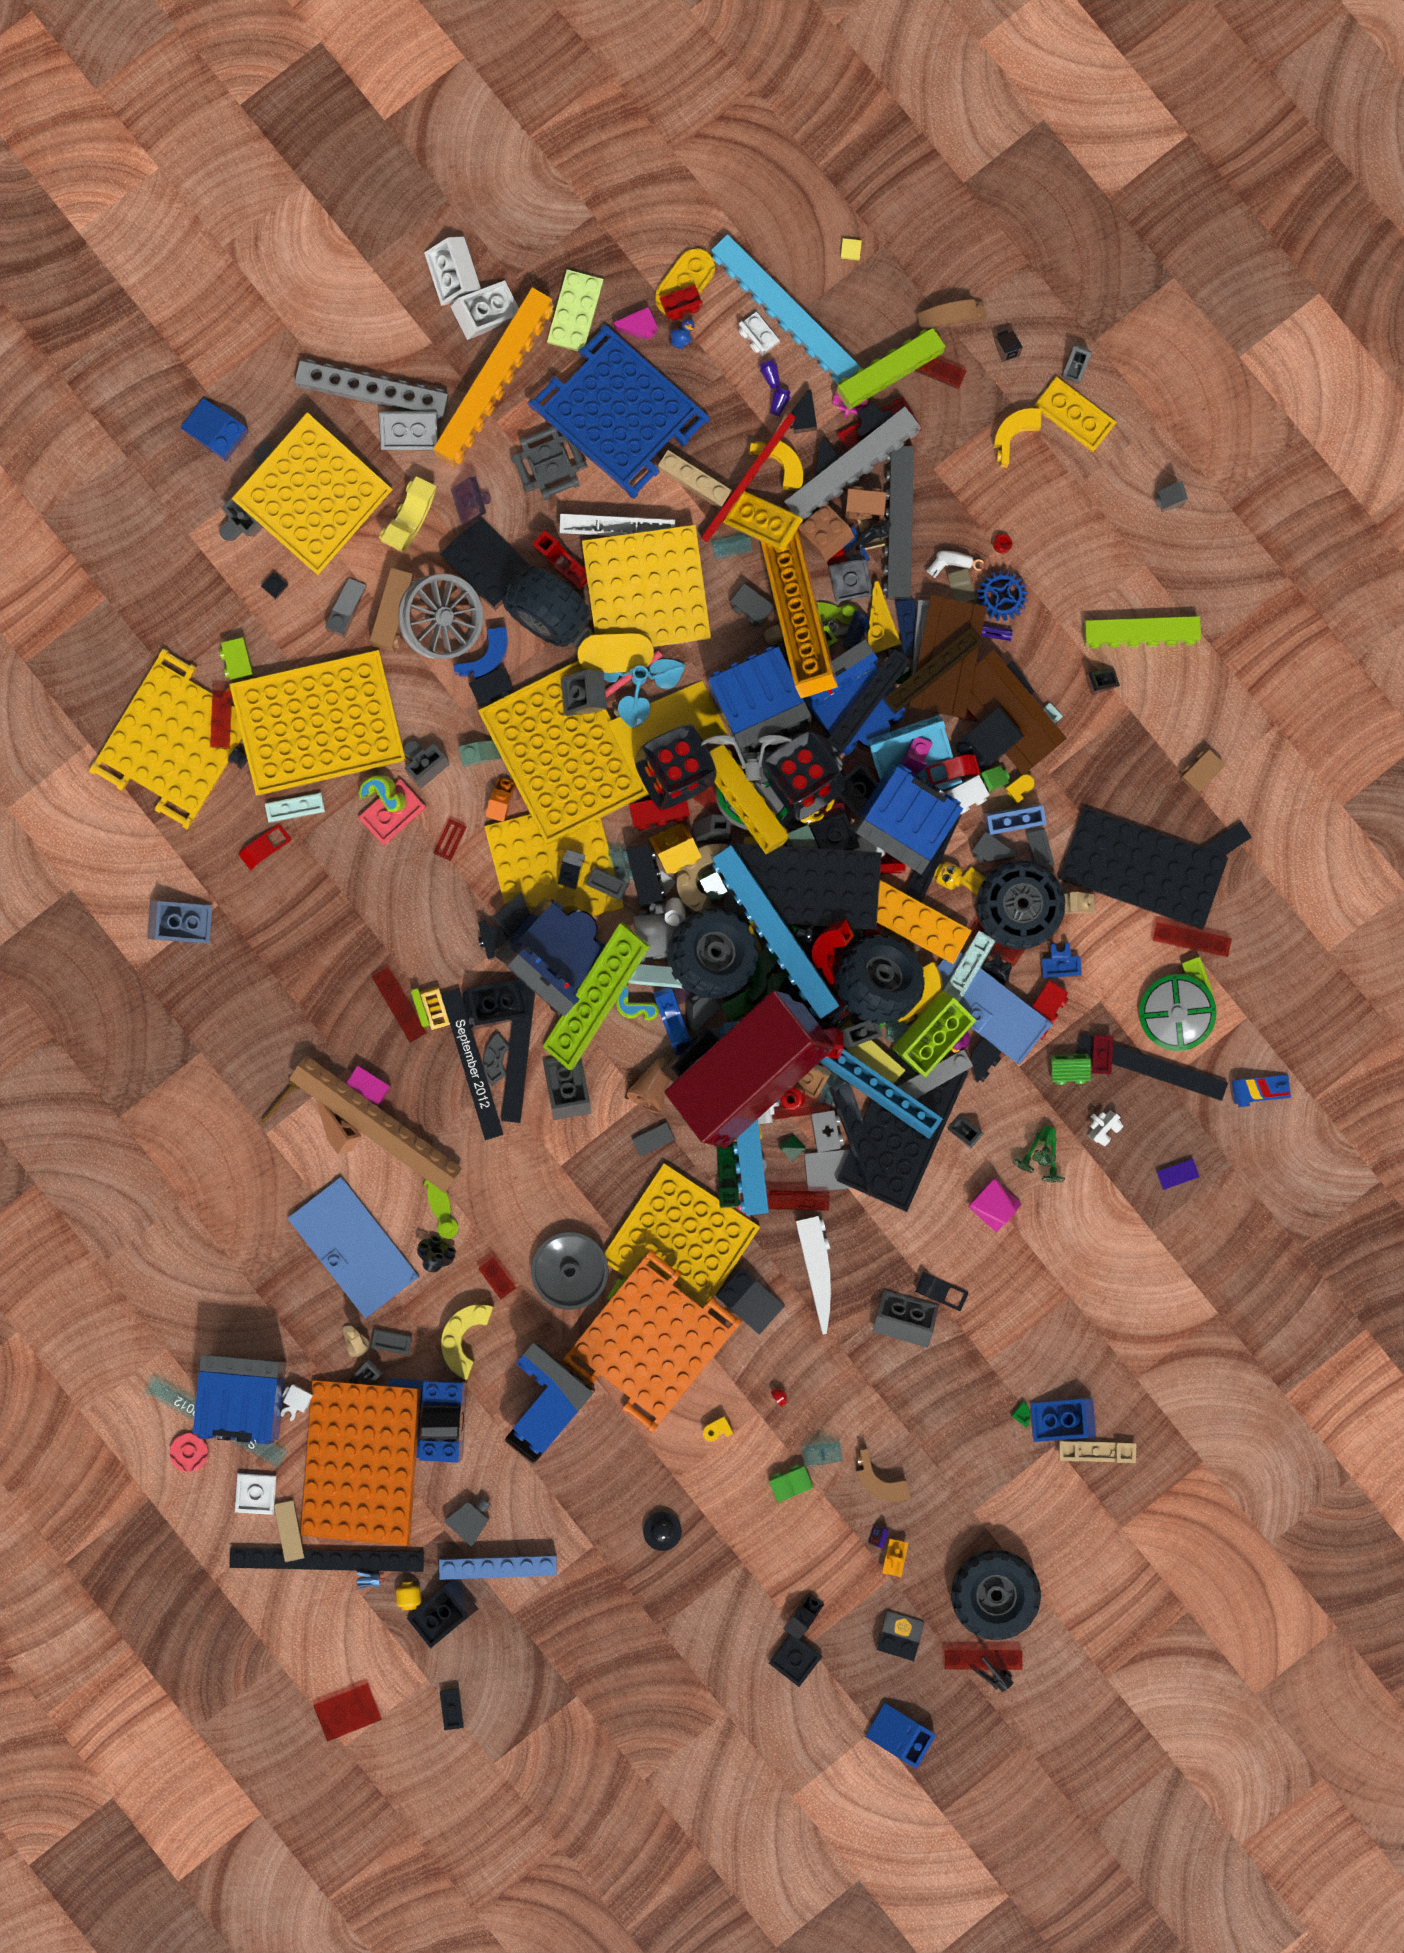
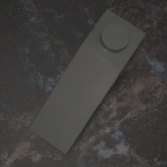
M348 578L325 628L328 632L343 638L346 637L365 591V584Z

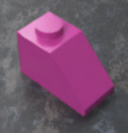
M649 307L614 322L615 330L638 339H650L658 332V327Z

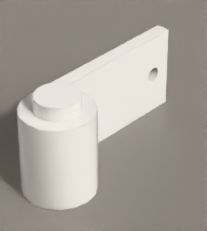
M671 898L666 903L665 921L671 926H678L689 916V913L680 898Z

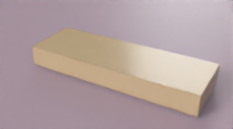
M294 1501L274 1504L285 1562L303 1559L304 1553Z

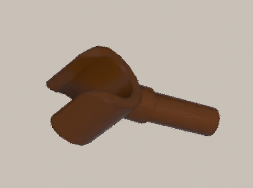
M630 1073L628 1075L625 1099L629 1100L627 1093L632 1084L639 1079L638 1073Z

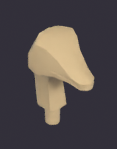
M344 1326L342 1331L350 1357L364 1355L369 1349V1341L353 1326Z

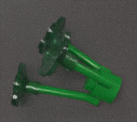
M1044 1126L1041 1128V1132L1036 1133V1138L1022 1161L1014 1159L1012 1163L1023 1171L1033 1173L1034 1168L1029 1165L1031 1159H1033L1039 1165H1051L1049 1175L1043 1176L1041 1181L1055 1183L1064 1182L1065 1177L1057 1175V1168H1055L1056 1130L1052 1127ZM1040 1140V1143L1044 1145L1042 1151H1034L1035 1147L1037 1146Z

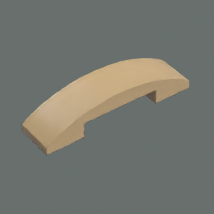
M1059 1441V1461L1136 1463V1443Z

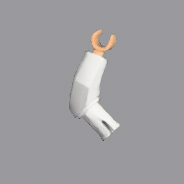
M939 551L936 554L937 558L926 571L936 578L945 565L968 569L973 566L975 570L980 571L982 569L976 568L975 564L978 561L984 562L980 559L973 561V557L960 552Z

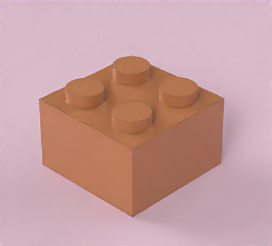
M857 486L848 489L845 518L883 522L886 493L881 489L866 491L863 487Z
M827 504L822 506L798 527L802 538L825 562L855 538L851 528Z

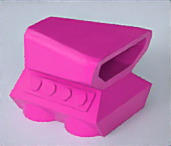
M993 1178L968 1207L997 1232L1012 1218L1022 1204L996 1178Z

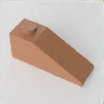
M316 1100L327 1140L337 1154L352 1151L361 1138L358 1130Z

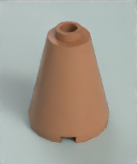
M667 1058L656 1059L627 1093L629 1099L634 1103L645 1105L644 1109L651 1112L659 1113L664 1104L665 1090L670 1083V1078L662 1070L669 1061Z

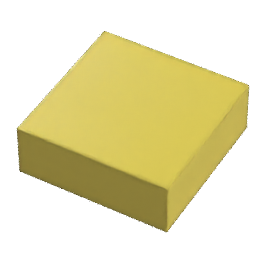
M843 238L841 259L859 261L862 241Z

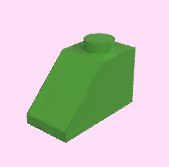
M998 766L982 772L980 778L990 794L1007 786L1010 776L1006 769Z

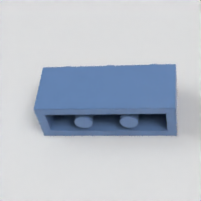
M1040 803L984 814L987 833L990 835L1047 824L1044 805Z

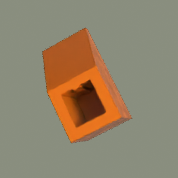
M498 777L489 799L485 817L504 822L516 787L514 781Z

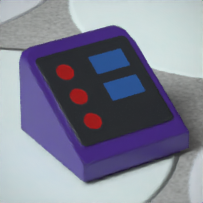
M873 1525L868 1543L883 1548L888 1529Z

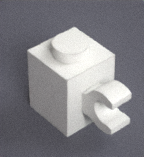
M294 1384L291 1387L287 1386L282 1397L285 1398L283 1403L290 1407L284 1408L281 1411V1416L283 1417L285 1412L289 1411L292 1414L290 1421H293L297 1410L303 1413L306 1412L313 1394Z

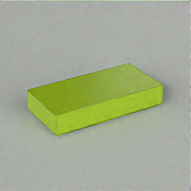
M418 988L411 990L421 1025L424 1028L429 1027L430 1023Z

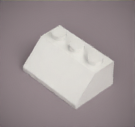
M448 237L424 252L441 306L453 303L459 297L481 290L464 237Z

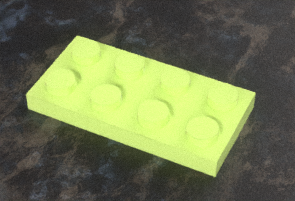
M571 270L566 271L547 340L548 344L578 351L582 346H586L604 279Z

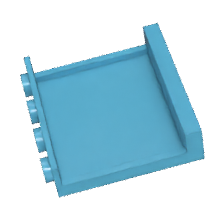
M940 715L867 740L880 780L890 764L896 765V763H901L911 740L920 736L933 742L925 759L927 766L953 758L945 731L946 727ZM944 765L930 769L933 782L947 778ZM924 768V769H923L919 774H917V775H919V776H921L922 778H924L925 780H927V781H928V784H927V785H929V780H928V777H927V773H926V770H925V768ZM958 777L935 786L941 790L946 788L952 789L962 783V780Z

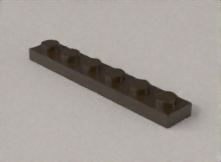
M972 628L968 629L887 695L883 701L895 715L981 645L983 641Z

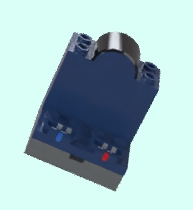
M544 898L494 956L549 1006L565 1017L580 1000L576 996L578 993L576 989L585 980L605 945L595 938L598 927L596 920L591 914L577 906L571 905L563 908L553 899L549 901Z

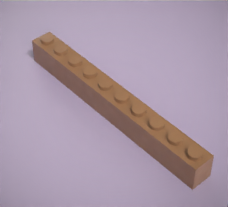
M307 1055L298 1064L289 1078L298 1087L444 1193L462 1170L452 1160Z

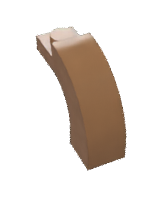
M975 300L946 303L917 314L921 332L932 328L936 332L955 324L984 322L987 320L984 303L975 302Z
M868 1449L859 1450L860 1454L857 1455L859 1466L863 1465V1469L856 1470L860 1482L869 1493L879 1499L890 1502L911 1499L906 1479L895 1482L880 1480L873 1473Z

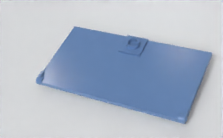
M342 1177L338 1178L329 1187L287 1218L365 1319L419 1278V1275L412 1269Z

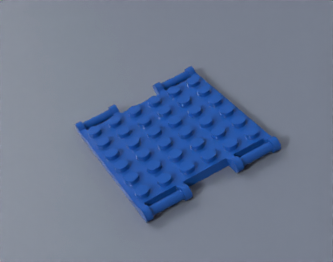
M603 325L585 347L582 346L578 350V353L588 361L565 385L553 376L547 386L534 399L531 398L527 404L623 488L631 498L635 499L645 484L653 476L656 477L660 473L659 469L651 462L653 457L673 437L677 439L679 444L685 447L689 442L688 440L703 424H707L710 418L608 326ZM605 336L608 337L607 342L593 355L590 351ZM554 388H557L559 391L542 407L539 403ZM696 415L698 420L682 434L679 430ZM646 467L648 469L647 473L632 487L629 482Z

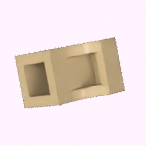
M1081 892L1064 894L1066 902L1065 914L1095 913L1094 894Z

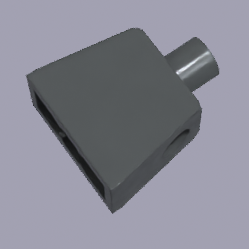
M484 1498L476 1505L468 1501L444 1522L472 1546L489 1520L484 1513L491 1505Z

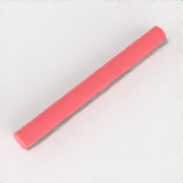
M659 650L654 653L649 666L662 657ZM632 675L621 677L606 688V698L629 682Z

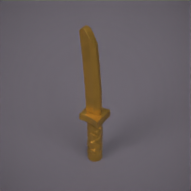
M292 1081L288 1082L291 1086L261 1120L263 1123L266 1122L293 1089H299Z

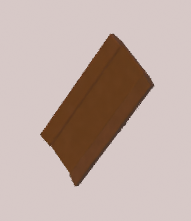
M931 594L916 672L968 629L972 628L981 639L987 606L970 604ZM979 646L909 703V707L965 719Z
M995 650L990 652L975 666L967 708L979 723L999 707L1004 710L1024 734V737L1005 753L1022 775H1024L1064 742L1067 737Z

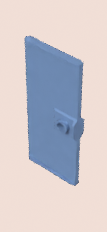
M959 953L954 964L944 959L939 964L938 968L942 976L943 991L964 957L962 953ZM981 968L960 1001V1004L977 1020L971 1028L1018 1065L1021 1064L1043 1034L1052 1026L1051 1021L1044 1018Z

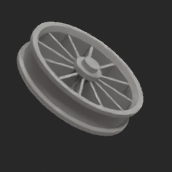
M450 574L424 576L411 584L401 599L398 612L399 627L407 644L420 655L433 659L454 658L468 651L480 635L483 625L481 601L472 586L457 576ZM437 580L447 581L442 602L440 600ZM428 583H431L435 605L421 589ZM454 584L462 592L447 606ZM417 593L432 611L412 605V601ZM466 596L470 608L452 612L451 609ZM410 608L427 613L425 619L410 622ZM471 611V625L453 619L455 614ZM431 621L416 638L411 625ZM452 622L470 628L465 639L451 625ZM434 628L428 649L420 641ZM447 629L460 643L453 650L450 647ZM440 630L445 649L444 653L434 652Z

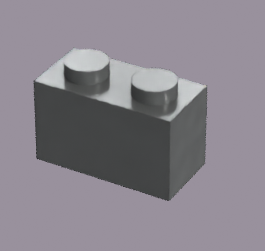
M743 584L730 601L731 609L738 615L742 613L747 617L746 620L751 625H758L759 627L763 625L775 608L774 605L746 584Z

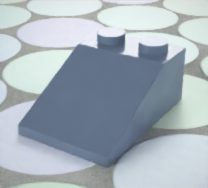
M150 901L147 939L210 944L212 906Z

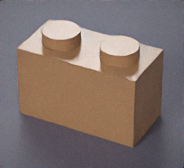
M1210 749L1206 753L1202 751L1195 758L1197 762L1193 766L1189 764L1182 771L1184 776L1181 780L1196 794L1226 766Z

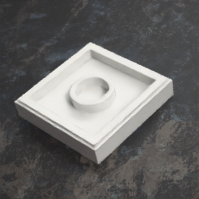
M237 1473L235 1512L274 1515L277 1475Z

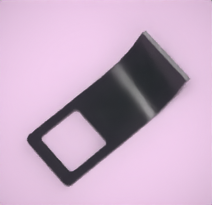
M924 1272L915 1292L957 1311L962 1310L968 1296L967 1291ZM950 1288L964 1293L959 1307L945 1302Z

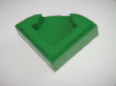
M1022 1401L1011 1416L1027 1428L1030 1423V1410L1027 1404Z

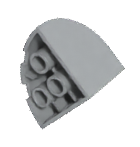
M648 910L637 912V915L634 916L637 935L651 946L642 959V963L666 959L669 955L668 942L677 926L667 924L665 914H649Z

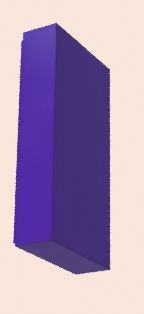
M1193 1159L1156 1172L1163 1190L1200 1177Z

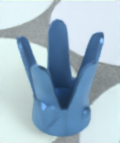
M357 1570L359 1576L367 1577L357 1579V1585L363 1586L357 1590L371 1586L380 1587V1580H385V1578H380V1573L377 1571L371 1573Z

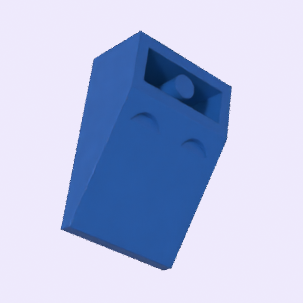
M884 1703L865 1737L917 1769L933 1742L936 1733Z

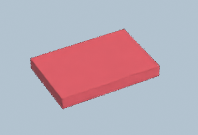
M401 779L395 783L396 794L403 793L406 798V806L403 810L387 811L379 797L358 816L383 846L426 808Z

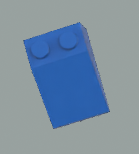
M204 398L180 427L225 462L249 433L244 425Z
M1093 1398L1031 1403L1034 1442L1096 1437Z

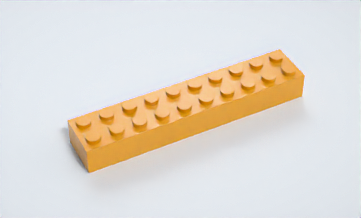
M533 287L531 288L433 448L437 458L456 468L457 464H462L466 456L464 454L467 448L470 449L476 440L474 436L477 432L480 433L485 426L484 420L487 416L490 417L495 409L493 405L497 400H501L505 393L504 387L506 384L510 385L515 375L513 373L515 369L522 366L525 360L523 356L526 351H531L534 346V338L536 335L539 337L544 329L542 325L545 320L549 321L552 317L554 310H552L553 304L550 297Z
M798 529L784 551L761 542L791 672L800 698L838 687L802 538Z

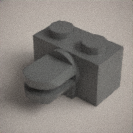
M232 499L222 507L229 516L228 520L219 529L220 536L224 540L234 541L242 532L246 536L255 537L263 528Z
M411 741L404 746V755L411 762L405 767V770L420 789L450 765L446 756L434 743L426 750L415 741Z

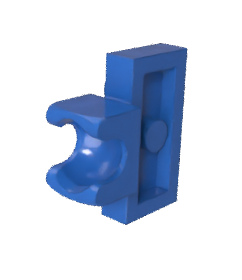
M1069 942L1064 944L1063 952H1058L1054 943L1050 944V958L1041 960L1043 979L1082 975L1080 956L1070 957Z

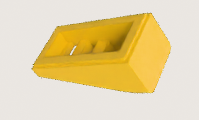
M439 986L421 991L420 995L431 1029L434 1030L450 1025ZM437 994V997L426 999L427 996ZM439 1001L438 1005L429 1007L428 1005ZM442 1010V1012L431 1015L432 1011ZM444 1017V1020L433 1022L435 1018Z

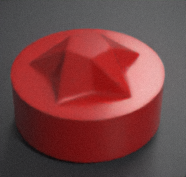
M999 534L993 540L992 545L996 552L1005 554L1012 548L1013 543L1008 535Z
M777 1387L771 1391L773 1398L781 1407L788 1403L785 1391Z

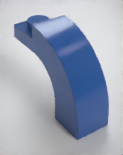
M506 627L487 629L489 646L486 654L478 661L453 665L455 675L468 677L471 676L470 673H474L476 680L496 671L504 661L508 650Z
M668 987L654 992L653 995L673 1051L676 1054L691 1040L672 987Z

